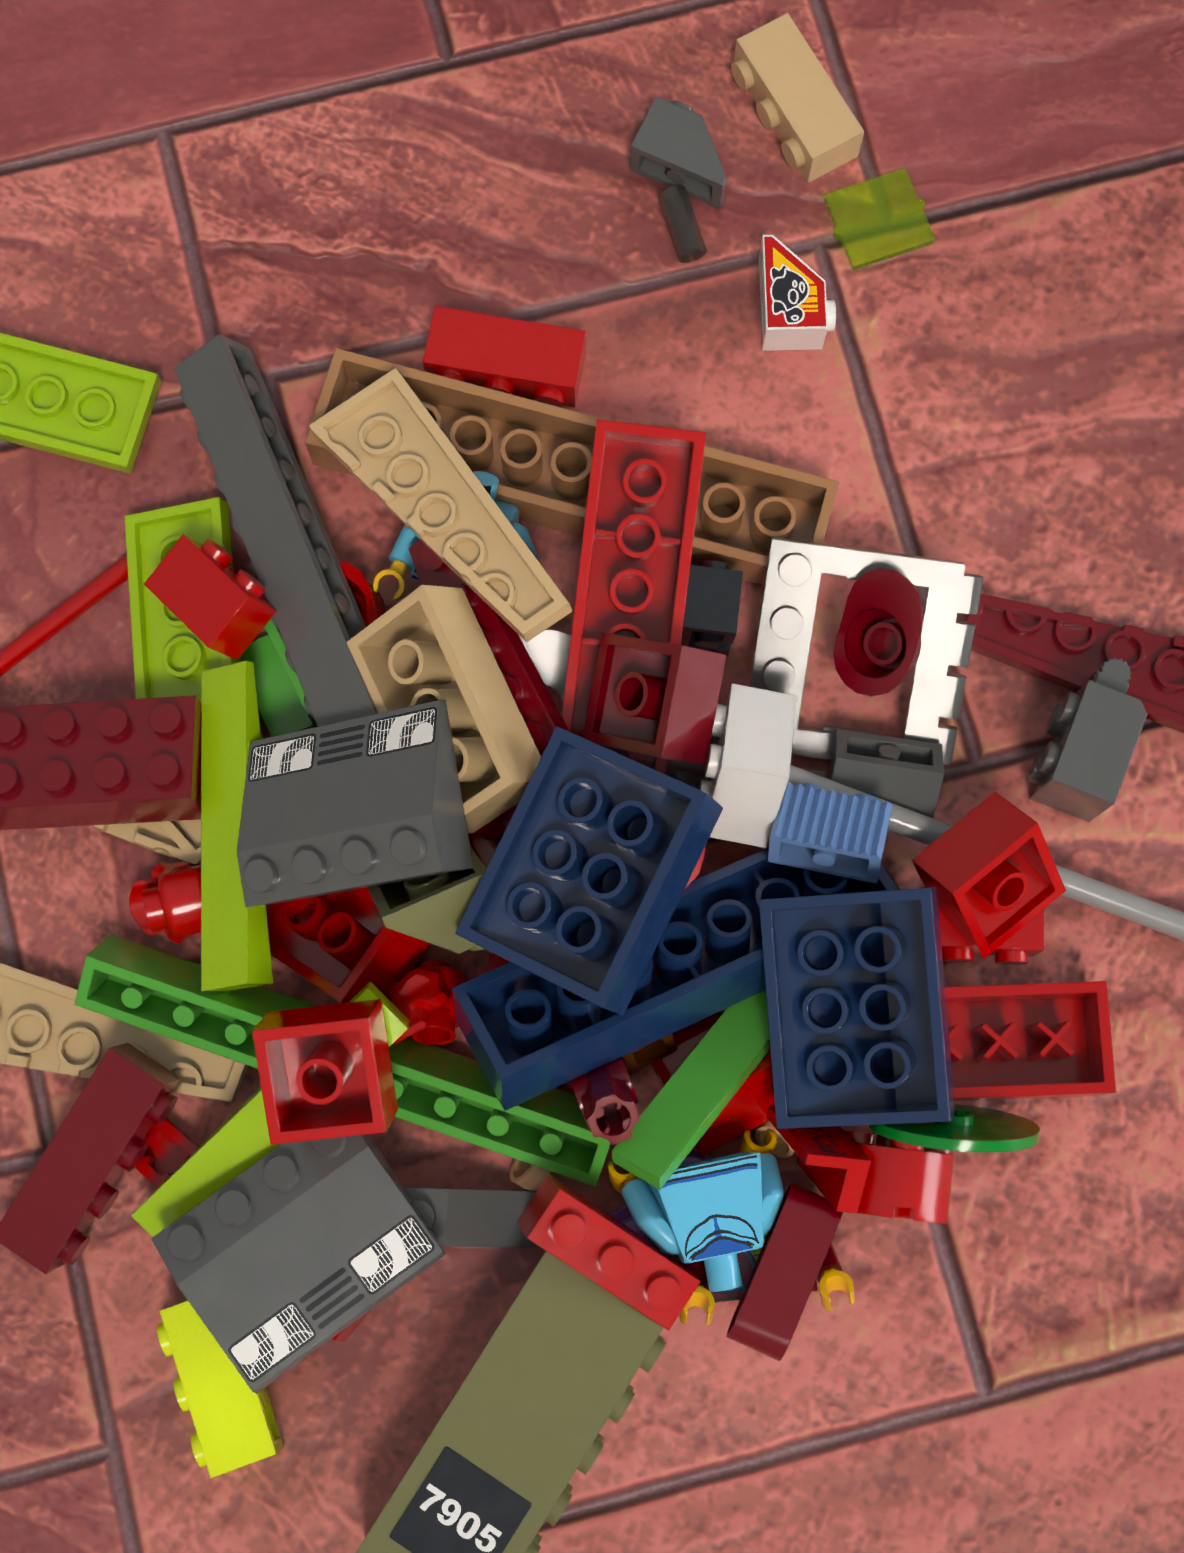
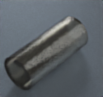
M675 185L666 188L658 195V201L678 260L681 263L696 261L707 253V249L686 187Z

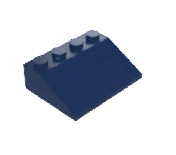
M556 726L455 934L604 1009L623 1016L723 807L706 792Z
M937 886L760 899L759 906L777 1129L950 1122L955 1114Z

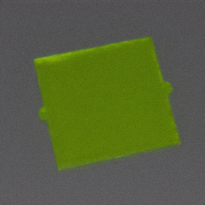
M906 168L825 194L824 196L825 204L835 226L833 236L835 239H840L853 271L932 245L935 242V237L923 211L925 201L918 199Z

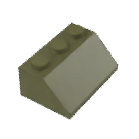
M471 845L470 849L474 868L366 887L385 927L459 954L466 950H483L484 948L455 934L486 871V867Z

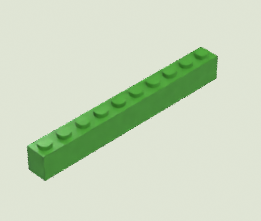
M112 934L86 955L74 1004L257 1069L252 1030L267 1012L317 1006L262 986L232 991H201V965ZM410 1037L389 1047L398 1105L395 1117L596 1187L611 1143L602 1137H594L592 1131L590 1132L575 1094L553 1088L504 1111L478 1061L436 1046L420 1044Z

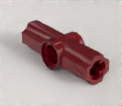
M622 1057L571 1080L584 1119L594 1137L607 1139L612 1145L631 1138L632 1129L640 1120L635 1106L639 1101Z

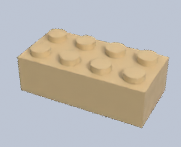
M421 585L346 643L378 713L437 700H446L468 833H474L520 802L541 756L463 589Z

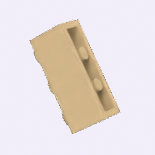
M788 13L736 39L734 62L731 64L733 77L739 88L743 91L748 90L754 98L760 121L767 130L773 129L782 142L783 156L793 170L799 169L806 182L809 183L858 157L864 130Z

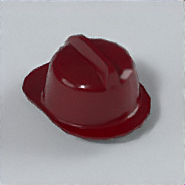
M879 568L864 573L854 582L847 597L840 628L835 640L833 657L836 671L841 680L857 694L873 697L889 693L901 684L920 655L922 644L920 633L923 622V607L920 595L911 581L896 570Z

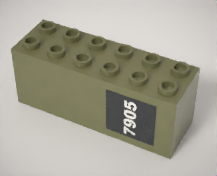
M546 1251L356 1553H538L541 1548L539 1543L542 1539V1536L537 1534L545 1521L554 1526L563 1514L572 1498L570 1492L573 1486L569 1484V1481L575 1471L578 1469L586 1475L604 1445L602 1443L604 1437L599 1432L608 1418L618 1423L635 1395L633 1392L634 1387L629 1383L640 1367L648 1373L664 1349L666 1342L660 1336L663 1327Z

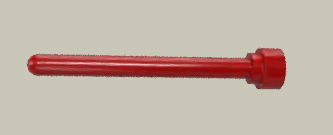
M127 556L122 557L1 649L0 677L128 580Z

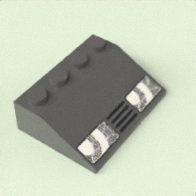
M446 700L432 701L250 742L237 845V857L245 907L284 903L474 868Z
M369 1134L283 1143L151 1238L179 1289L249 1388L256 1394L446 1255Z

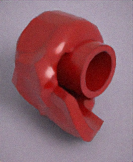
M160 861L153 867L151 879L135 881L129 896V909L137 925L146 934L151 936L164 931L167 938L172 942L182 944L189 936L201 932L200 865L190 866L186 861L175 863Z
M429 960L423 962L418 968L409 971L400 982L392 983L387 991V998L410 1020L409 1028L392 1046L411 1035L416 1042L430 1046L445 1045L454 1041L456 1038V1028L459 1025L456 1021L452 988L467 982L466 976L452 968L445 961Z

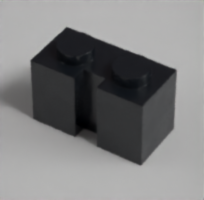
M702 561L699 563V566L690 565L681 638L682 646L726 654L727 660L731 645L737 634L743 571L731 570L729 564L720 561Z

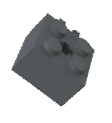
M1116 657L1114 659L1109 658L1106 662L1104 661L1101 667L1093 672L1094 674L1090 677L1092 680H1088L1076 693L1069 691L1063 704L1055 706L1045 733L1053 737L1047 745L1045 752H1038L1028 775L1027 781L1035 784L1029 799L1090 822L1115 804L1147 717L1142 701L1126 694L1129 687L1128 681L1132 679L1130 677L1132 674L1130 671L1131 666L1127 665V661L1124 662L1122 658L1116 659Z

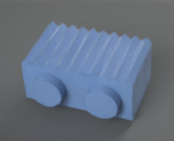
M788 782L776 819L773 822L769 840L768 862L877 884L889 829L892 804L888 801L881 803L877 798L868 794L847 796L844 792L840 794L835 793L833 790L826 792L822 787L812 783L794 786Z

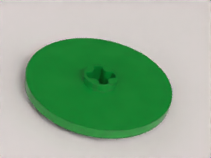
M955 1104V1114L950 1122L868 1125L873 1132L898 1142L961 1152H1010L1024 1150L1037 1145L1040 1138V1127L1027 1118L1000 1110Z

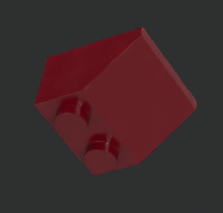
M602 632L583 738L599 745L635 753L706 765L727 655L682 645Z

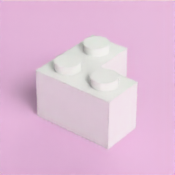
M732 683L726 705L717 704L712 736L719 737V745L711 744L707 757L705 777L711 778V781L701 780L699 790L706 792L723 807L710 838L762 848L767 847L773 822L776 819L789 780L797 696Z

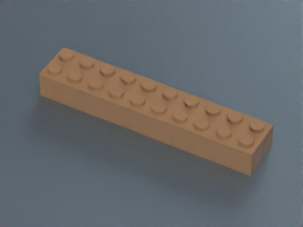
M335 348L311 423L396 368L472 472H488L499 479L495 500L515 505L519 509V520L583 537L597 419H606ZM309 428L305 445L313 465L353 475L317 440ZM705 446L690 565L699 566L700 562L710 560L724 562L731 566V570L743 571L742 580L764 586L771 537L823 543L840 481Z

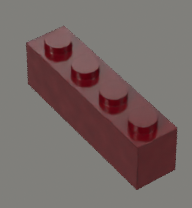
M129 1043L110 1047L1 1220L0 1244L45 1275L64 1264L68 1266L73 1265L90 1241V1237L85 1235V1232L95 1217L101 1219L117 1199L119 1190L114 1188L123 1171H132L144 1156L148 1143L143 1141L151 1126L153 1123L160 1125L174 1108L178 1097L172 1093L181 1078Z

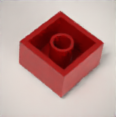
M381 999L267 1012L252 1030L270 1145L387 1132L398 1111Z

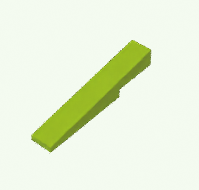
M249 661L201 671V991H232L273 984L266 905L245 907L237 857L250 742L261 739L254 664Z
M370 981L350 1002L381 999L388 1047H390L409 1028L410 1020ZM261 1087L132 1213L131 1217L152 1237L281 1145H270Z

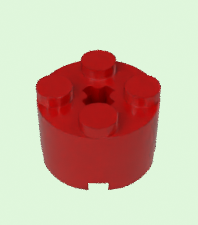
M845 1131L871 1160L857 1213L947 1224L954 1161L953 1151L906 1144L877 1134Z

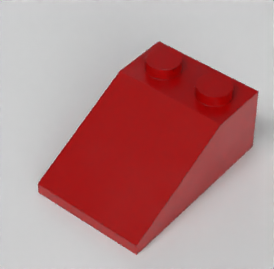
M367 888L266 905L270 954L340 1003H349L370 981L387 997L390 985L400 982L413 969L430 944L386 928Z

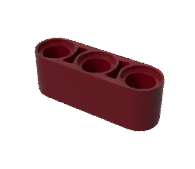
M792 1182L789 1184L773 1229L766 1236L763 1247L760 1250L727 1331V1338L777 1361H781L796 1330L843 1212H837L825 1197Z

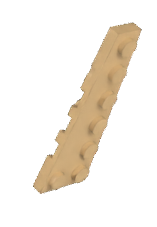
M396 368L309 425L317 440L526 642L572 612L567 599Z
M0 963V1064L90 1079L110 1047L129 1043L181 1078L173 1093L235 1103L248 1065L76 1006L74 1004L77 989Z

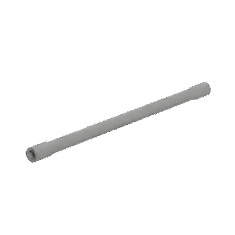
M711 736L710 745H719V737ZM790 765L788 782L794 786L812 783L822 787L826 792L831 790L837 794L844 792L847 796L867 794ZM875 797V798H877L881 803L886 801V800L880 799V798H878V797ZM891 803L892 811L888 829L891 832L929 845L952 827L950 824ZM1056 865L1066 889L1062 896L1174 937L1184 944V912Z

